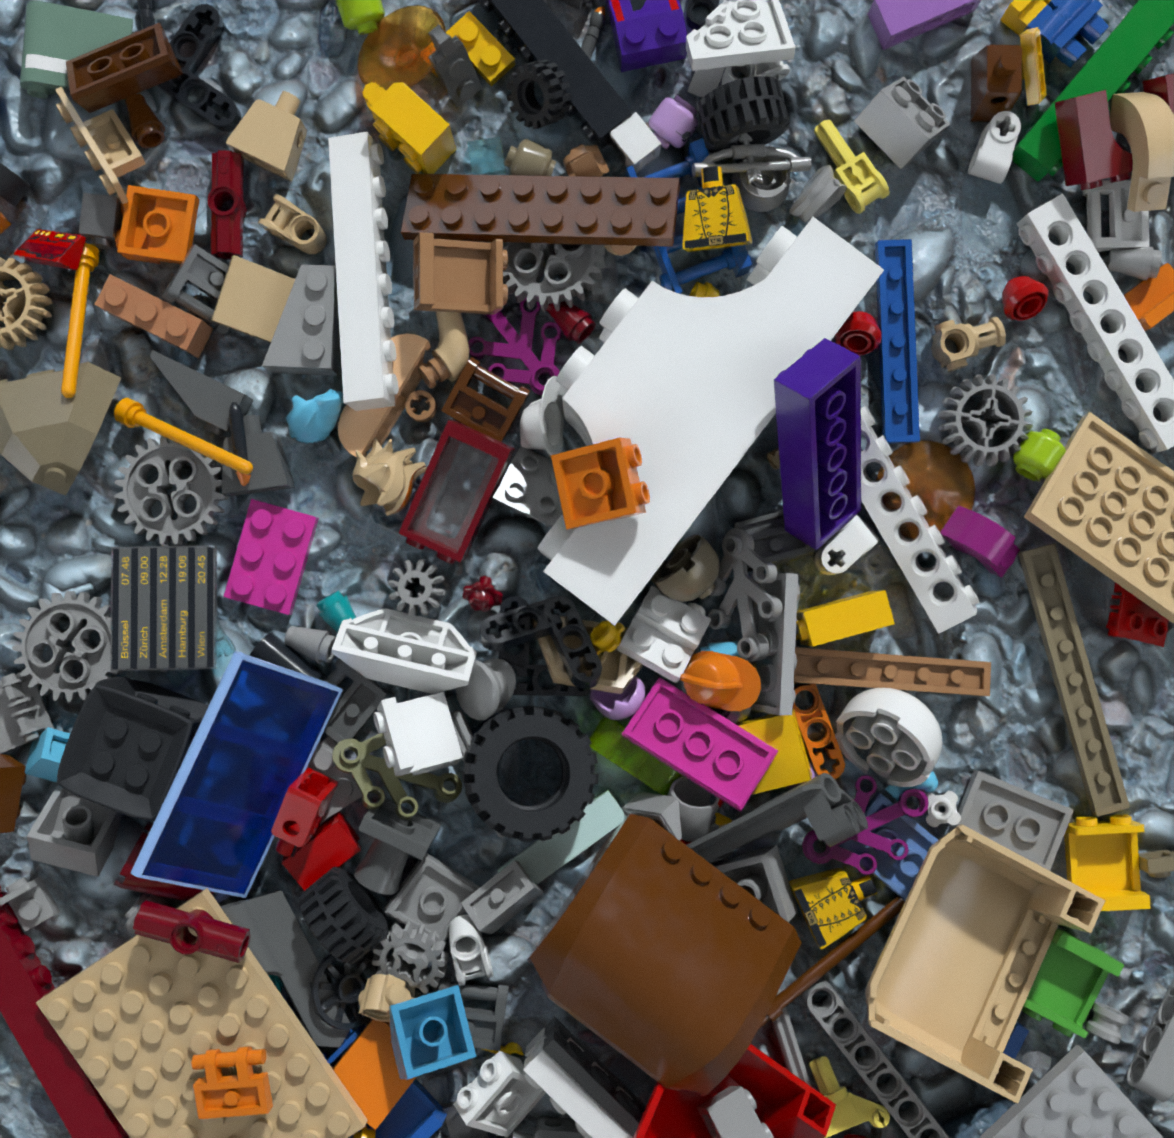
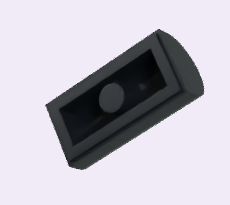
M273 632L268 633L262 638L249 655L320 680L325 675L297 651L285 645L284 641ZM278 682L301 701H304L311 693Z

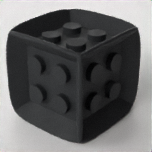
M127 677L107 678L97 682L85 699L65 746L58 768L57 784L76 796L116 812L139 819L155 821L206 713L208 705L161 686L132 680ZM210 735L183 795L192 797L196 790L216 737ZM175 810L173 816L179 814L182 811Z

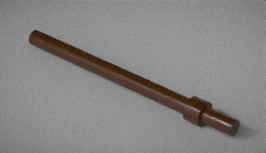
M899 896L894 898L775 997L760 1028L768 1021L773 1023L783 1015L782 1010L897 916L905 903L904 900Z

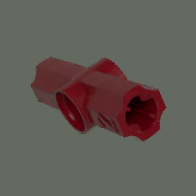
M218 150V152L212 153V190L207 200L208 206L211 209V255L225 260H231L233 255L240 258L243 257V220L247 213L246 204L243 201L244 157L241 153H235L230 150ZM234 200L231 209L221 211L224 202Z
M145 901L141 904L133 924L136 935L169 943L180 954L189 955L197 951L237 963L243 960L251 939L250 929L215 920L204 910L196 909L186 912L150 901ZM188 927L192 928L197 936L192 935Z

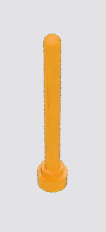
M89 243L84 244L79 267L75 272L61 394L66 398H72L76 394L90 272H93L94 268L99 264L100 250Z
M124 398L115 407L114 418L116 422L128 428L142 426L242 474L247 475L253 471V465L250 461L147 414L143 405L133 399Z

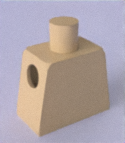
M282 91L275 106L261 99L256 100L228 137L226 144L232 152L241 153L245 160L292 182L307 134V129L301 119L294 116L301 101L286 91Z

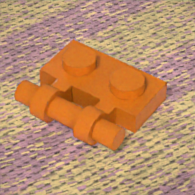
M251 1046L239 1047L237 1051L232 1052L211 1049L207 1050L205 1054L193 1055L192 1069H205L206 1077L198 1078L193 1084L198 1119L259 1115L270 1112L273 1103L268 1072L254 1073L253 1065L265 1064V1049L253 1050ZM236 1067L237 1075L223 1076L222 1068Z

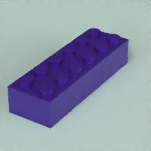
M826 338L821 340L812 349H808L801 358L786 370L781 371L774 379L784 527L786 532L815 550L820 548L861 511V356Z

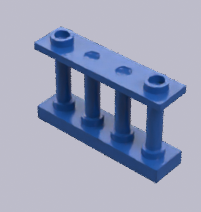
M703 138L690 143L688 156L685 157L684 162L645 177L681 178L689 174L693 177V163H701L709 155ZM633 165L626 168V177H637ZM696 177L700 186L697 189H702V178ZM686 197L679 199L677 215L685 212ZM683 234L674 237L673 247L652 246L663 273L659 275L661 286L679 294L683 292L680 285L724 268L728 270L733 269L737 278L748 274L753 265L746 246L740 245L724 247L725 250L722 251V255L675 273L668 254L683 249Z

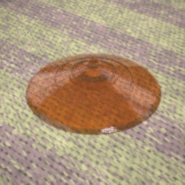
M421 5L403 7L385 16L377 23L378 30L367 35L359 52L358 73L363 84L367 85L371 82H376L377 85L379 84L380 87L387 90L393 83L404 82L410 88L426 77L433 69L428 57L436 51L428 33L438 25H441L446 33L445 24L441 16L435 10Z
M934 441L905 444L889 455V458L895 468L900 465L910 481L906 487L911 496L918 495L928 512L923 516L929 527L936 525L941 532L958 505L972 510L976 491L972 471L967 462L961 461L962 456L959 453L956 455L950 453L952 448ZM882 466L878 472L876 480H881L884 476V469ZM888 492L883 496V503L888 509L895 510L901 507L902 501L897 493ZM912 522L901 524L900 532L903 536L913 539L919 535V529L916 524Z

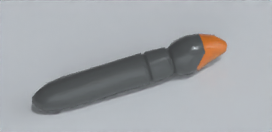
M604 6L598 7L593 12L589 21L590 27L581 45V48L590 59L600 30L605 24Z

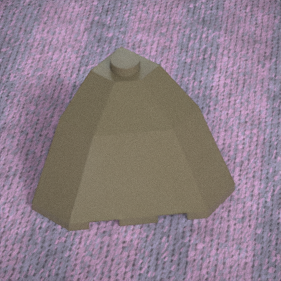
M90 362L79 364L76 394L72 398H66L61 394L63 370L55 372L52 369L28 374L24 379L9 382L7 379L0 380V454L32 482L65 496L96 439L121 380V377Z

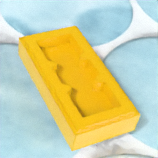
M1035 27L1026 29L1020 34L1022 79L1025 80L1027 106L1040 104L1047 95L1040 29Z

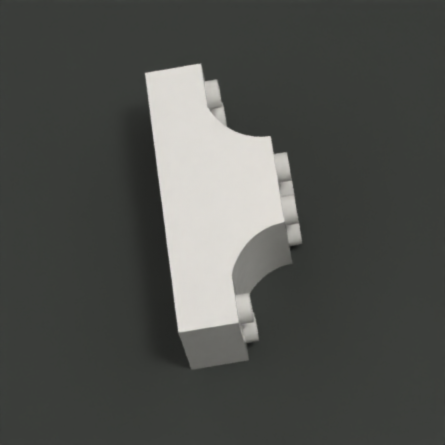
M814 217L811 218L798 237L784 226L780 227L756 260L758 264L747 279L754 286L740 292L718 297H692L672 292L654 281H651L639 298L626 288L623 289L608 307L600 321V325L604 327L599 336V339L604 342L596 355H593L583 346H580L572 354L556 378V382L561 385L557 393L563 397L564 419L581 436L586 446L619 437L630 438L632 444L638 445L642 456V465L637 467L639 481H644L647 484L650 493V502L645 504L646 513L567 530L564 516L562 515L537 548L544 556L551 560L543 572L614 626L776 414L774 379L781 371L790 367L808 349H812L821 340L826 338L831 341L884 271V269Z

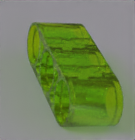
M603 716L589 737L591 741L590 748L658 793L667 796L672 783L683 775L622 737V732L626 727L615 720Z

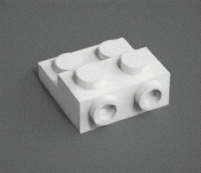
M651 586L616 650L677 683L693 652L698 647L711 618L705 616L706 612L701 606L695 603L686 605L680 601L670 599L658 588Z
M499 1051L495 1056L482 1064L480 1074L472 1083L461 1088L453 1105L467 1126L508 1138L546 1092L542 1088L539 1090L535 1089L524 1076L525 1071L523 1070L524 1065L519 1058Z

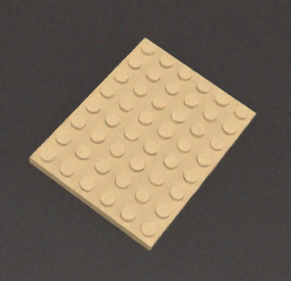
M208 888L176 908L186 912L196 909L204 910L213 919L232 924ZM188 927L189 932L192 935L197 936L196 932L192 928ZM135 935L36 1002L130 1138H348L363 1129L368 1121L249 947L243 960L237 963L197 951L189 955L180 954L169 943ZM251 1046L253 1050L265 1049V1064L253 1065L254 1073L268 1072L273 1103L270 1112L259 1115L198 1119L193 1084L198 1078L206 1077L205 1069H192L193 1055L205 1054L207 1050L211 1049L232 1052L237 1051L239 1047ZM236 1067L222 1068V1075H237Z

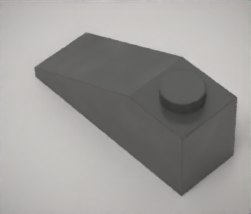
M152 350L150 358L193 414L206 421L205 429L222 437L225 431L231 433L229 408L232 402H237L242 409L243 416H246L253 399Z

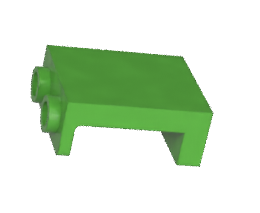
M1057 927L1022 1011L1038 1021H1041L1043 1017L1053 1021L1052 1027L1070 1038L1075 1033L1086 1039L1089 1032L1083 1028V1023L1108 974L1111 973L1119 977L1124 964L1111 955Z

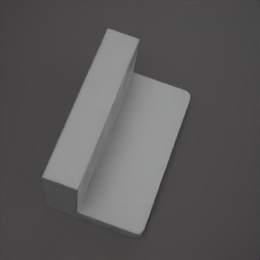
M514 860L461 902V905L479 932L493 934L541 896L544 890L541 886L534 884L519 861Z

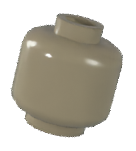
M524 139L520 142L518 148L510 147L504 166L510 168L508 175L551 176L556 161L552 160V151L549 148Z

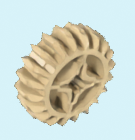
M1 257L0 321L4 322L6 327L0 328V348L13 350L15 344L20 347H27L26 337L38 340L35 330L37 328L41 330L47 329L46 325L42 323L43 317H52L51 313L45 310V307L53 304L51 298L45 296L50 291L49 287L41 283L43 280L42 276L35 271L33 272L31 266L26 263L20 264L19 261L13 258H8L6 261ZM18 280L22 288L9 289L4 286L3 281Z

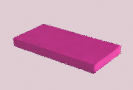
M660 677L622 732V737L740 812L778 754V750L704 704H699L692 700L688 694Z

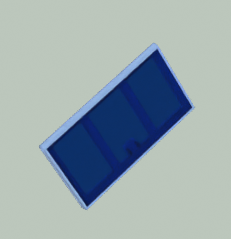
M234 651L137 857L131 874L138 878L201 890L208 888L211 892L246 898L275 837L272 835L271 830L288 787L306 770L343 689L326 681L243 654L242 652Z

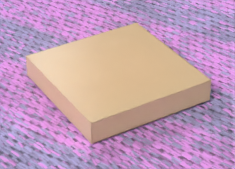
M233 255L211 321L271 343L295 279Z

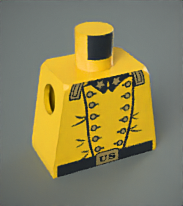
M713 166L701 169L702 189L690 190L686 193L683 250L693 252L752 244V237L739 188L736 185L723 186L722 167Z
M835 868L789 881L804 919L820 949L826 948L865 921L867 916L860 901L877 894L875 885L869 875L851 882L847 873L842 868Z

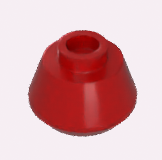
M1028 276L1011 279L1002 291L1003 310L1006 317L1011 320L1024 321L1036 316L1047 303V287Z
M856 311L851 313L835 334L834 339L836 344L857 355H865L880 345L882 334L872 315L863 311Z

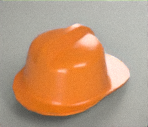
M700 651L690 658L684 673L680 676V680L684 682L686 693L692 700L705 706L726 711H742L750 708L758 700L761 691L760 676L756 668L749 661L737 656L714 651Z

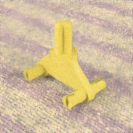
M827 1056L818 1057L809 1063L820 1093L836 1104L827 1135L824 1138L867 1121L876 1128H884L889 1124L890 1115L883 1105L848 1092L845 1086H839Z

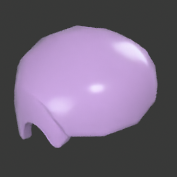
M636 676L622 694L592 689L590 692L592 703L604 717L611 720H622L632 716L645 699V685Z

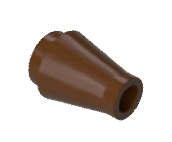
M133 94L127 97L125 105L128 110L133 140L138 142L143 148H153L160 145L165 139V126L147 104L143 95Z

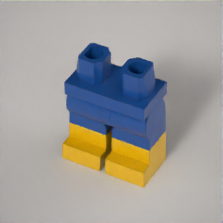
M1013 0L1000 19L1019 37L1026 29L1038 27L1041 35L1043 58L1050 64L1057 57L1070 68L1087 50L1075 37L1080 34L1093 45L1109 27L1097 14L1103 6L1098 0Z

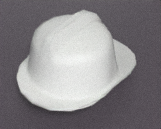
M552 376L548 379L544 387L542 399L532 402L525 408L520 420L522 447L526 449H543L550 456L561 453L563 447V397L557 393L561 386L556 382L557 376Z

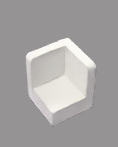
M637 112L611 131V138L626 156L625 166L633 165L636 173L660 155L661 142Z

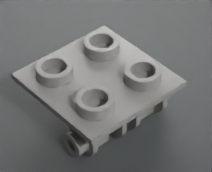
M520 446L492 499L500 502L499 504L502 506L504 504L517 510L519 514L527 515L529 519L533 518L544 523L546 527H553L563 511L552 460Z
M13 673L1 678L0 754L36 740L47 727L54 729L39 688L28 687L33 678L32 676L20 677V673L16 675Z

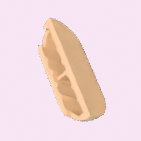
M408 333L391 338L396 347V360L392 361L393 374L397 377L399 387L398 394L395 395V406L355 411L348 405L344 407L338 422V435L343 447L353 456L357 457V450L366 457V452L373 447L375 437L381 446L385 442L405 408V401L408 395L415 391L422 379L418 372V367L421 365L428 366L423 363L425 350L431 349L430 342L427 339Z

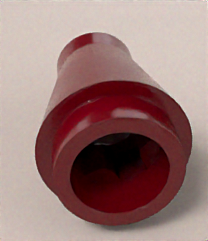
M565 301L560 303L559 311L555 310L553 303H549L546 309L569 341L574 340L577 344L585 341L596 326V323L591 320V314L575 305L570 308Z

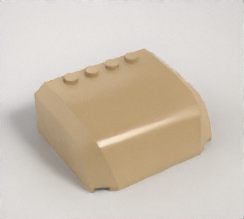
M962 824L958 825L929 848L865 990L869 1025L1018 1104L1033 1069L1004 1054V1049L1058 925L1092 933L1105 900Z

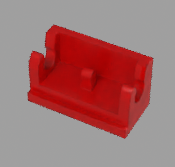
M339 811L318 827L316 833L303 848H298L294 857L283 856L282 864L305 891L331 868H338L361 851V846L357 842L360 838L344 818L341 811Z

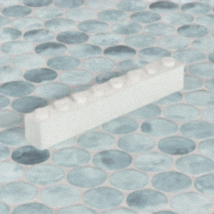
M368 132L328 138L343 401L355 411L395 406V395L398 394L399 390L396 375L393 374L392 361L396 360V347L393 340H391L390 328L394 327V315L391 307H389L388 295L392 294V282L386 269V262L390 261V250L384 237V229L388 228V218L382 206V197L386 196V186L380 174V165L384 164V155L381 145L377 144Z

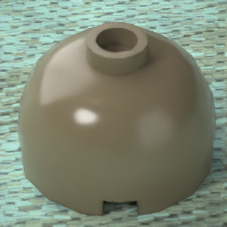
M695 534L678 543L672 550L674 555L668 562L664 560L651 577V581L670 599L681 602L691 601L698 597L704 599L715 589L714 582L718 577L720 568L718 555L703 536Z

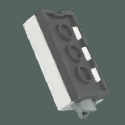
M554 1017L526 1046L525 1056L527 1058L524 1060L523 1067L526 1080L535 1089L539 1090L542 1088L550 1096V1102L553 1107L562 1115L567 1113L576 1122L575 1126L583 1137L633 1138L647 1106Z

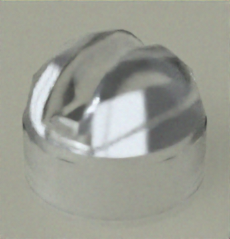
M1030 1050L1022 1056L1021 1063L1033 1069L1030 1077L1038 1082L1047 1074L1051 1065V1057L1041 1051Z

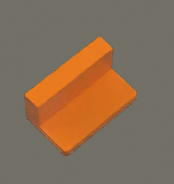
M1169 263L1160 267L1156 278H1148L1147 281L1143 280L1124 294L1144 331L1151 329L1174 311V269Z

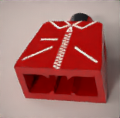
M307 768L288 787L271 830L272 835L279 838L275 848L278 853L287 857H294L298 848H303L313 837L339 781L311 768Z

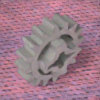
M407 922L405 929H401L396 923L387 937L375 946L372 965L378 966L376 974H390L405 981L406 988L410 991L411 996H414L416 988H419L425 994L428 992L430 985L436 988L440 978H444L448 966L446 963L449 957V953L443 951L446 943L445 941H435L437 935L435 930L429 934L425 933L424 924H421L418 929H413L412 923ZM393 947L394 952L392 956H390L389 950ZM432 961V967L427 970L428 963Z

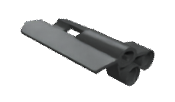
M822 773L686 846L714 865L732 855L734 850L775 831H782L806 818L811 823L820 842L824 840L830 847L868 829V823L857 802L839 788L838 783L831 775Z
M282 890L249 900H240L237 896L227 894L217 899V903L233 925L250 929L249 949L267 975H275L279 978L300 1019L299 1021L316 1046L339 1048L350 1030L333 1028L322 1021L314 1012L310 982H312L320 964ZM324 972L319 983H329ZM318 989L320 1004L333 996L334 991ZM336 1001L325 1010V1013L333 1020H335L339 1001ZM344 1012L342 1023H350Z

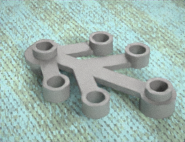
M734 528L729 530L723 538L722 549L724 556L720 562L715 589L709 596H720L724 593L726 589L725 581L732 569L734 580L719 609H713L709 612L708 617L711 618L709 626L714 630L726 629L730 625V616L738 603L743 638L739 640L737 645L738 654L749 662L763 661L769 654V642L764 635L756 634L751 598L758 604L759 614L763 618H777L781 615L783 607L780 599L771 597L756 583H773L777 578V568L773 563L766 562L754 552V540L749 533L743 529ZM747 565L753 569V576L756 582L748 576ZM769 604H771L772 606L771 612L769 610Z

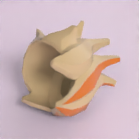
M375 437L373 447L366 457L356 450L357 461L352 476L356 485L365 491L360 501L361 506L374 504L383 506L386 510V516L399 513L409 503L416 478L427 469L424 462L413 464L410 461L411 457L416 453L415 448L393 453L392 439L383 448Z

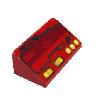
M37 229L17 248L14 256L36 264L77 270L86 237Z

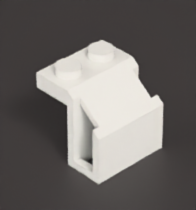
M444 692L397 703L395 697L381 700L377 707L378 712L374 713V722L378 733H384L387 746L383 747L385 762L388 768L393 767L395 776L409 773L420 775L456 765L463 758Z

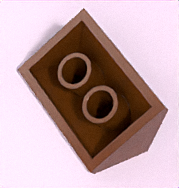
M160 22L66 61L70 95L77 104L89 113L183 75Z

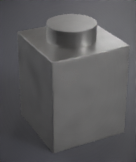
M83 193L79 234L86 237L91 242L90 244L99 249H112V245H116V233L122 226L121 201L117 196Z

